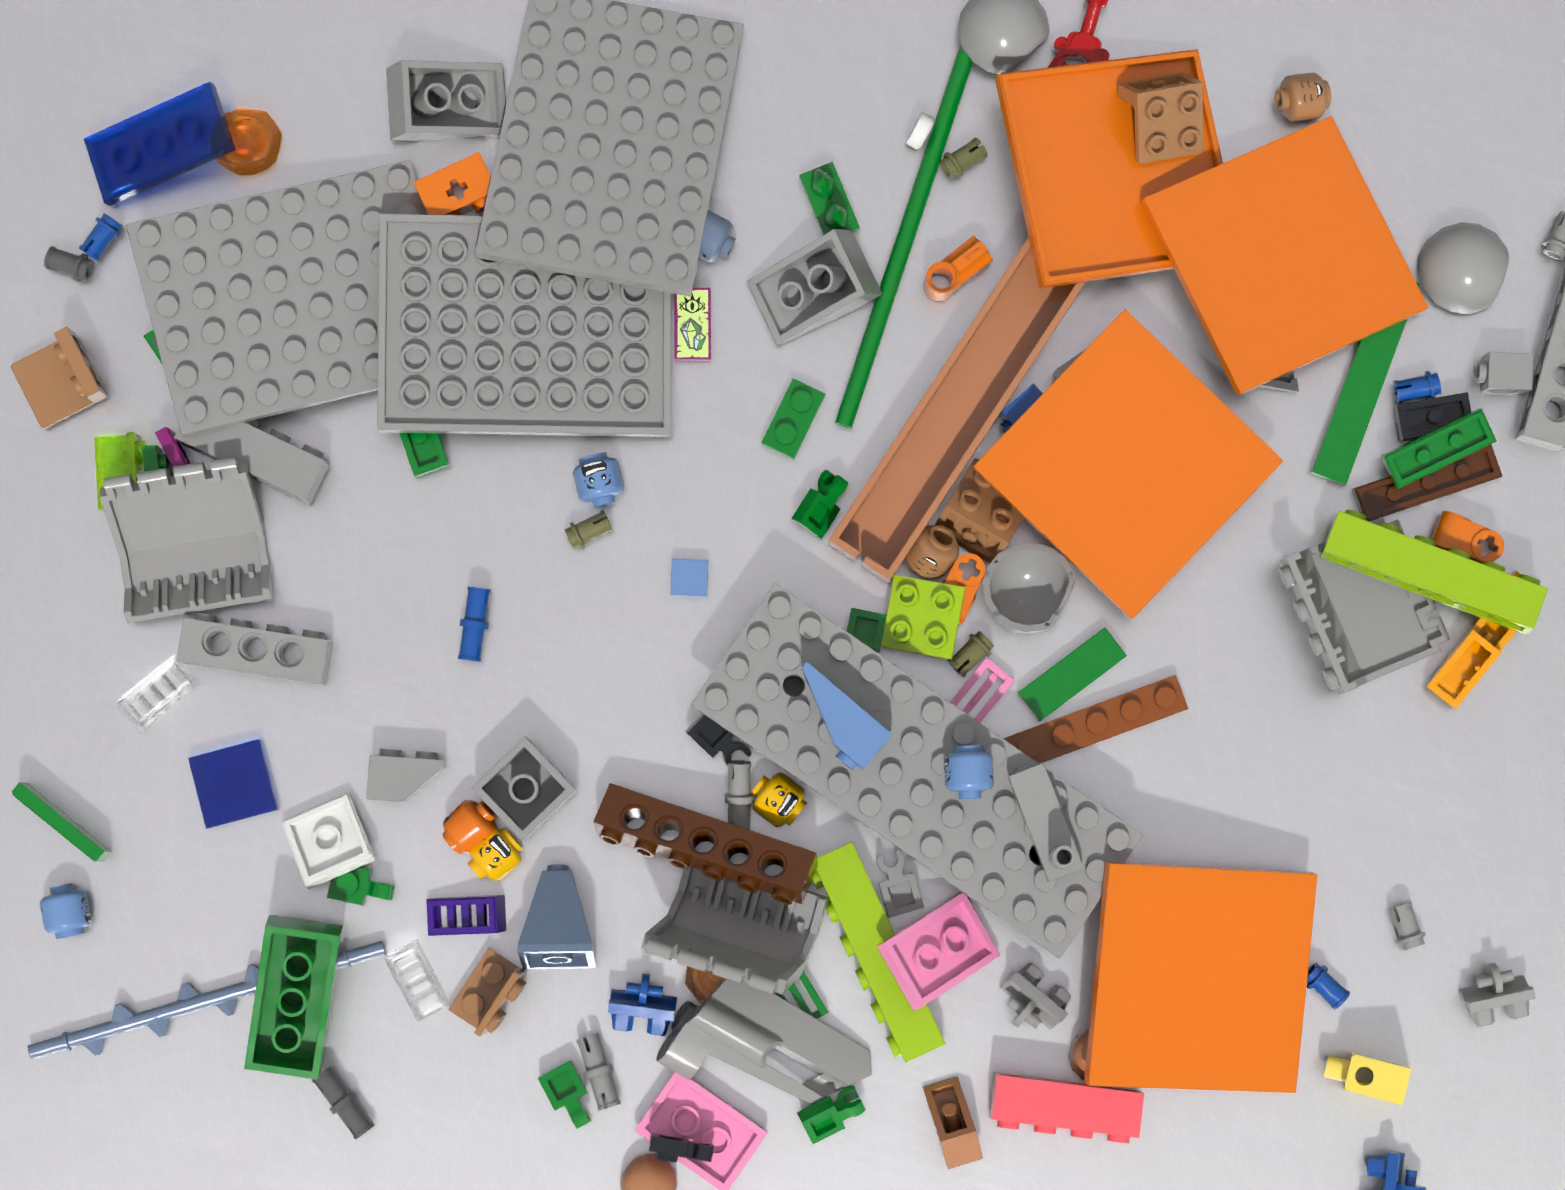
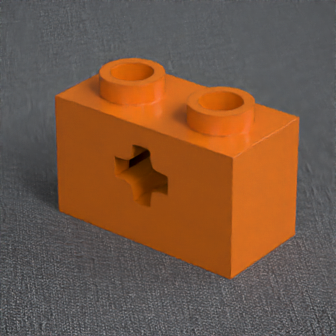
M477 152L413 183L428 215H464L473 210L476 213L484 212L491 176L480 152ZM460 186L464 198L460 200L454 195L453 190Z

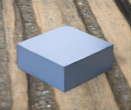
M672 559L670 595L707 597L709 561Z

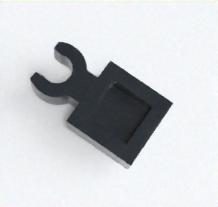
M703 713L685 731L712 758L721 751L723 753V761L727 766L728 762L732 761L731 756L736 750H741L748 757L752 754L745 744L731 740L735 735Z
M653 1133L649 1151L656 1152V1159L668 1162H677L678 1157H689L711 1162L714 1145Z

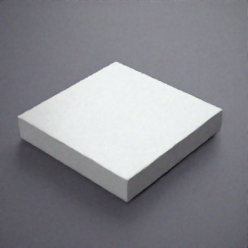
M349 793L281 822L303 882L308 890L376 860L352 796Z

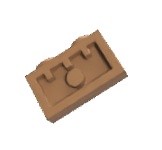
M1176 73L1118 84V98L1131 104L1132 108H1134L1135 159L1138 163L1144 164L1203 152V82L1184 73Z
M67 326L54 333L57 339L56 342L11 365V369L38 423L44 429L108 397L76 333Z
M975 458L935 525L944 526L951 530L956 537L958 545L991 563L998 553L1005 550L1024 517L972 468L979 461V459Z
M489 947L448 1010L475 1027L474 1033L479 1037L486 1034L487 1031L492 1034L497 1030L507 1014L501 1010L507 1000L515 1001L527 984L522 979L526 971Z

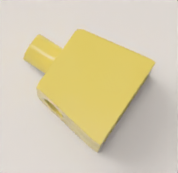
M1355 1053L1351 1054L1350 1060L1328 1055L1324 1077L1345 1082L1343 1089L1346 1091L1403 1105L1411 1068ZM1359 1068L1373 1072L1372 1080L1369 1083L1356 1080V1072Z

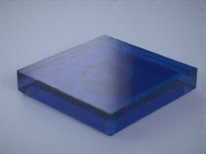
M261 739L188 758L206 829L279 810Z

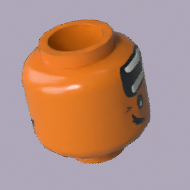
M464 800L443 821L445 830L442 834L443 838L457 853L463 854L466 852L470 854L475 846L488 838L497 828L494 821L497 815L484 801L477 803L473 800Z

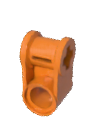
M1442 511L1431 537L1436 542L1435 547L1449 551L1450 548L1462 550L1471 555L1470 560L1484 564L1485 561L1494 562L1500 558L1504 551V541L1500 534L1450 511ZM1484 540L1489 542L1488 549L1492 550V552L1485 556L1481 554L1482 548L1477 545Z
M972 553L959 556L953 563L946 579L942 582L944 584L966 587L959 620L961 625L970 611L976 598L975 594L986 571L982 558ZM970 559L976 562L974 568L979 571L977 577L970 576L968 580L963 579V571L959 569V564L961 562L967 564Z

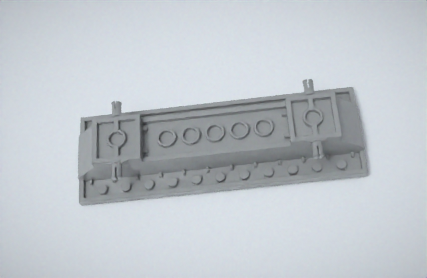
M776 583L768 591L690 704L1059 959L1102 897L1105 861L1126 862L1143 836L1133 827L1046 769L1084 869L1048 882L1008 780V776L1037 766L1039 763ZM806 661L893 734L863 770L858 766L851 770L836 757L839 750L834 747L801 670ZM982 745L983 751L990 753L993 757L994 785L989 790L981 791V799H959V792H952L945 786V756L953 753L954 746Z

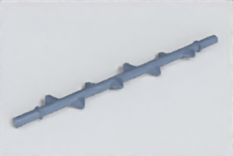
M383 941L348 951L343 949V952L339 953L337 969L346 966L351 968L352 964L386 955ZM250 964L247 967L245 981L203 994H199L189 983L182 984L176 1002L133 1014L122 1003L116 1004L111 1021L71 1033L63 1032L61 1036L28 1045L29 1056L31 1059H35L62 1050L71 1051L73 1047L83 1045L94 1055H99L102 1052L106 1037L143 1026H148L159 1037H162L167 1033L170 1018L214 1005L227 1016H231L234 1014L238 998L255 994L259 968L255 964Z

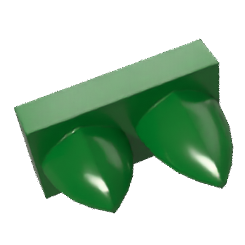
M833 162L799 175L822 235L827 234L833 229L852 230L853 233L860 230Z

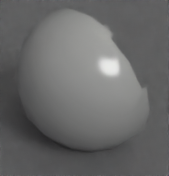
M969 0L960 13L958 33L962 48L972 62L987 72L1000 74L1013 72L1037 46L1039 47L1048 38L1050 28L1047 13L1038 0Z
M1461 222L1443 227L1427 239L1419 254L1418 273L1423 289L1437 305L1450 312L1473 314L1487 310L1494 303L1503 284L1509 262V253L1499 236L1481 224Z
M1034 542L1015 544L998 553L987 566L982 582L984 601L993 617L1011 631L1027 635L1047 632L1054 627L1060 618L1072 593L1076 575L1067 558L1052 547Z

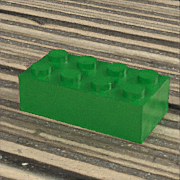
M269 915L263 937L244 1069L319 1079L343 925Z

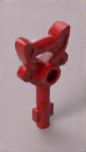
M1085 0L1088 6L1080 32L1073 31L1068 34L1067 38L1060 36L1055 40L1053 47L1054 51L1058 54L1053 58L1048 68L1070 65L1065 63L1067 59L1082 60L1085 63L1109 60V52L1101 48V41L1093 36L1101 7L1106 8L1108 0Z

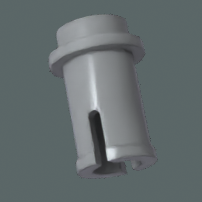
M1564 211L1559 212L1549 239H1545L1543 242L1545 247L1544 254L1556 260H1564L1565 258Z
M1411 901L1389 908L1400 940L1397 941L1398 945L1402 944L1403 949L1408 950L1425 944L1423 937L1426 934L1420 931Z

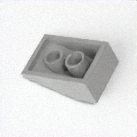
M400 60L386 68L390 140L429 141L500 136L505 114L503 63Z
M833 229L747 281L777 345H782L840 318L883 294L853 231Z

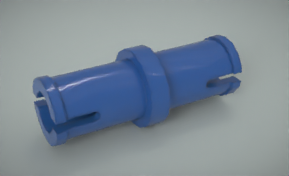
M468 586L464 619L460 618L459 625L463 626L458 659L481 662L484 629L488 630L489 622L485 621L491 589Z

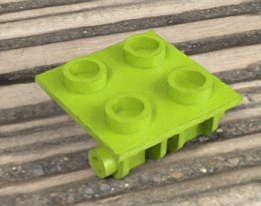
M894 575L881 647L952 660L966 587Z

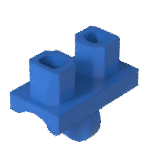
M643 973L641 984L627 982L626 991L611 990L608 1013L612 1014V1027L614 1030L627 1032L633 1028L634 1017L648 1018L647 1033L665 1036L670 1021L674 1022L677 997L662 995L663 986L649 985L650 974Z
M1390 1152L1388 1155H1372L1368 1157L1367 1176L1385 1178L1384 1190H1426V1187L1416 1185L1417 1171L1406 1170L1405 1183H1402L1405 1153Z

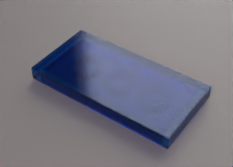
M210 81L84 138L103 202L108 206H112L236 150L216 87Z

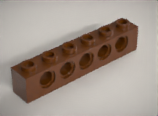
M609 783L593 821L597 835H600L599 838L608 844L619 846L620 843L632 846L634 851L643 856L654 857V855L667 858L670 864L678 868L688 869L690 866L702 870L705 876L713 880L722 881L723 878L735 881L737 886L743 890L753 893L761 890L770 893L773 899L784 904L796 902L803 905L818 867L816 852ZM640 818L645 821L640 828L631 829L627 827L628 823L633 819ZM668 830L679 832V835L673 840L667 841L661 838L663 833ZM707 841L714 844L712 849L707 852H699L695 849L701 842ZM737 853H743L748 856V859L741 864H734L729 861ZM770 865H779L783 868L781 873L775 876H769L764 873L765 869Z

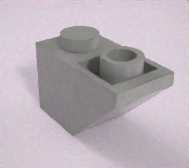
M380 749L379 756H369L366 799L408 802L446 769L447 761L438 760V753L416 751V758L401 757L402 750Z

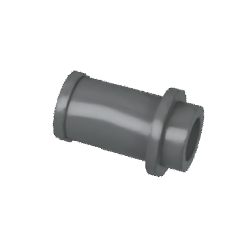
M51 246L46 253L44 267L73 276L74 281L80 282L81 280L87 281L90 278L94 268V261L89 259L87 254L83 253L78 256Z

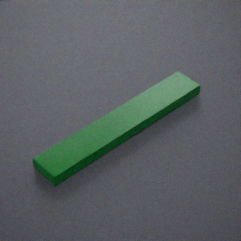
M1407 319L1358 342L1310 474L1342 486L1347 484Z

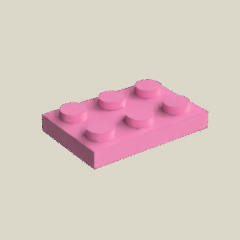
M963 892L955 895L877 945L913 1011L922 1008L1000 956L968 897Z
M676 1072L673 1073L635 1128L636 1132L651 1141L652 1134L656 1133L714 1145L711 1162L689 1157H678L677 1161L719 1190H729L768 1133V1131L692 1078L688 1080Z

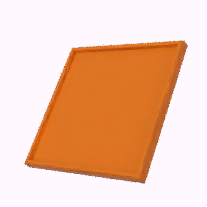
M1198 49L998 74L995 77L1039 288L1174 269L1141 201L1149 195L1223 163ZM1176 73H1184L1203 82V152L1144 164L1138 163L1135 159L1134 108H1132L1131 104L1118 98V84Z
M1332 116L1149 195L1141 201L1237 396L1424 312L1429 308Z
M1124 309L972 468L1132 620L1279 467L1283 460Z
M1105 861L1084 1083L1088 1086L1296 1093L1318 874L1313 872Z

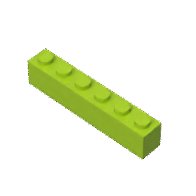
M1347 509L1345 513L1338 511L1334 517L1319 558L1522 634L1528 635L1534 630L1548 588L1540 586V580L1525 574H1520L1519 577L1505 573L1506 568L1494 562L1485 561L1484 564L1470 560L1471 555L1459 549L1450 548L1449 551L1435 547L1436 542L1424 536L1415 535L1414 538L1403 535L1401 534V529L1395 525L1385 522L1376 525L1368 522L1364 514Z
M853 842L817 857L818 867L812 880L817 890L823 887L826 890L830 899L827 902L826 910L832 923L840 921L845 934L839 938L848 957L856 955L861 968L855 970V973L863 990L871 988L876 1002L870 1005L878 1023L881 1024L886 1021L892 1035L886 1037V1040L894 1057L902 1055L906 1063L945 1045L946 1043L928 1004L913 1011L877 948V945L895 935Z

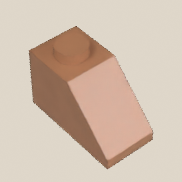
M958 1076L923 1087L947 1168L951 1169L983 1159L977 1132Z

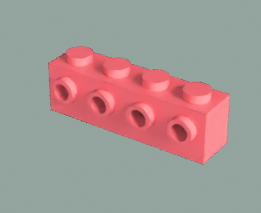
M994 1073L989 1117L992 1120H998L997 1127L1019 1129V1124L1023 1123L1034 1125V1131L1040 1133L1056 1134V1128L1071 1129L1070 1136L1092 1139L1093 1132L1108 1134V1141L1129 1143L1130 1137H1140L1144 1093L1138 1090L1088 1086L1082 1083Z

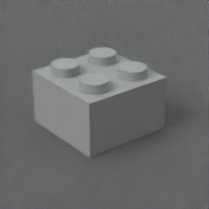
M525 736L471 787L521 841H526L578 791Z

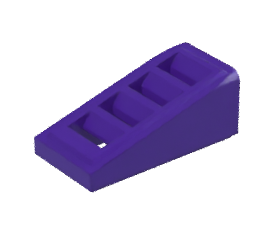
M504 895L426 899L428 936L489 934L506 931ZM486 904L489 905V925H487V905H486ZM456 905H461L462 926H457ZM471 905H476L477 925H472ZM441 906H446L447 927H442Z

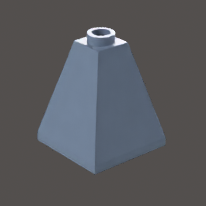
M567 865L547 866V871H542L518 942V955L523 969L596 968V957L572 870H569Z

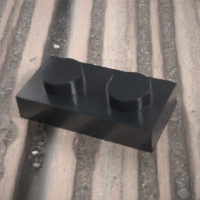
M1468 392L1396 404L1394 410L1400 442L1416 439L1470 413L1471 406Z

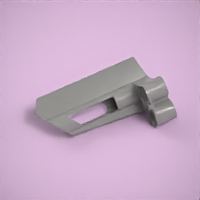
M725 979L711 996L697 1006L690 1001H686L680 1007L674 1017V1022H672V1032L661 1045L656 1057L658 1063L689 1080L695 1075L709 1054L810 1104L872 1075L869 1049L776 994L773 995L749 987L748 983L745 982L740 984ZM772 1048H775L816 1072L819 1076L800 1084L766 1064V1055Z

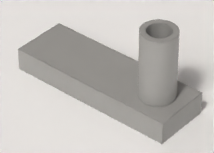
M1044 763L1008 776L1047 881L1050 882L1084 869Z

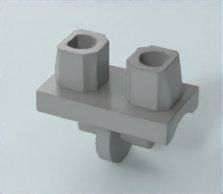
M1029 963L1019 972L1013 973L1000 988L1012 997L1007 1006L1017 1014L1011 1022L1014 1026L1018 1028L1026 1021L1036 1029L1042 1022L1051 1030L1067 1016L1068 1013L1064 1010L1071 999V995L1058 985L1052 987L1047 995L1041 992L1036 986L1044 977V974L1033 963Z
M1496 963L1486 965L1487 975L1475 978L1477 986L1459 989L1461 1001L1469 1010L1472 1020L1477 1027L1493 1024L1495 1022L1493 1008L1505 1006L1506 1014L1509 1018L1529 1016V1000L1535 999L1534 988L1532 986L1529 987L1523 975L1514 977L1512 970L1500 972Z

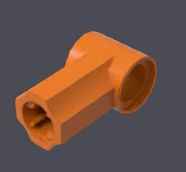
M972 236L943 260L932 264L927 271L923 283L926 295L935 301L949 299L955 290L993 261L988 249L980 240ZM939 274L944 275L950 281V286L943 289L937 288L933 285L931 278Z

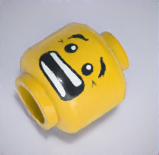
M781 772L774 774L771 779L764 775L751 792L756 796L752 806L753 810L775 827H781L785 823L790 826L807 804L803 800L805 790Z
M505 827L501 830L496 828L488 838L471 850L470 856L472 860L468 862V865L481 880L488 876L493 881H500L521 863L522 858L519 852L523 848Z

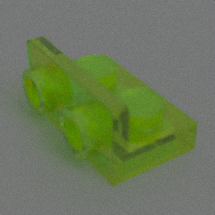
M127 432L126 435L94 437L97 501L100 511H104L100 499V488L104 487V478L130 474L133 482H138L137 473L142 472L143 462L141 446H146L145 440L141 441V436L135 432Z

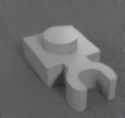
M900 849L895 851L898 861L893 867H888L884 864L882 855L877 856L879 869L886 873L888 880L878 884L889 918L924 908L914 872L903 875L902 868L905 863V857Z

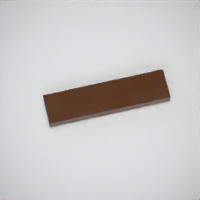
M1490 444L1400 489L1395 488L1389 476L1353 488L1352 491L1360 513L1364 514L1367 517L1366 521L1370 522L1503 476L1493 447Z

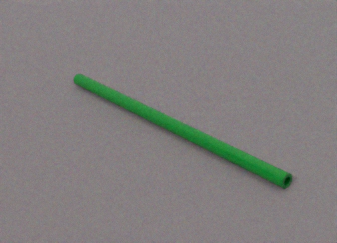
M958 50L880 284L883 294L875 299L835 420V424L852 429L940 164L939 161L942 158L973 64L970 57L963 50Z

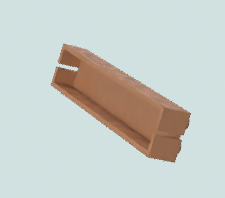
M1029 237L1027 238L828 540V545L854 562L859 556L862 557L864 560L861 566L889 584L1086 282L1039 288Z

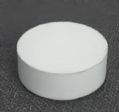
M922 112L905 144L916 150L920 149L934 123V117Z

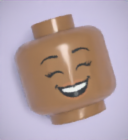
M1314 72L1288 75L1282 80L1280 89L1275 91V105L1289 121L1317 119L1324 114L1325 109H1328L1331 104V89L1328 82Z
M927 525L907 554L906 559L908 565L917 575L927 579H938L946 574L958 557L959 545L955 535L948 528L940 525Z

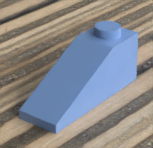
M806 661L801 670L834 747L839 750L836 757L851 770L856 766L863 770L893 734Z

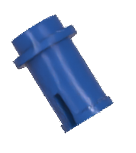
M105 213L101 218L96 217L97 224L83 244L79 246L80 250L96 261L100 260L101 255L115 235H121L119 230L122 225Z
M1425 371L1423 376L1393 381L1394 393L1397 395L1396 401L1398 404L1424 397L1435 398V395L1441 394L1439 376L1437 373L1431 374L1430 371Z
M1313 964L1308 969L1306 988L1315 990L1333 1009L1339 1008L1347 1000L1350 992L1327 973L1328 968L1325 965Z

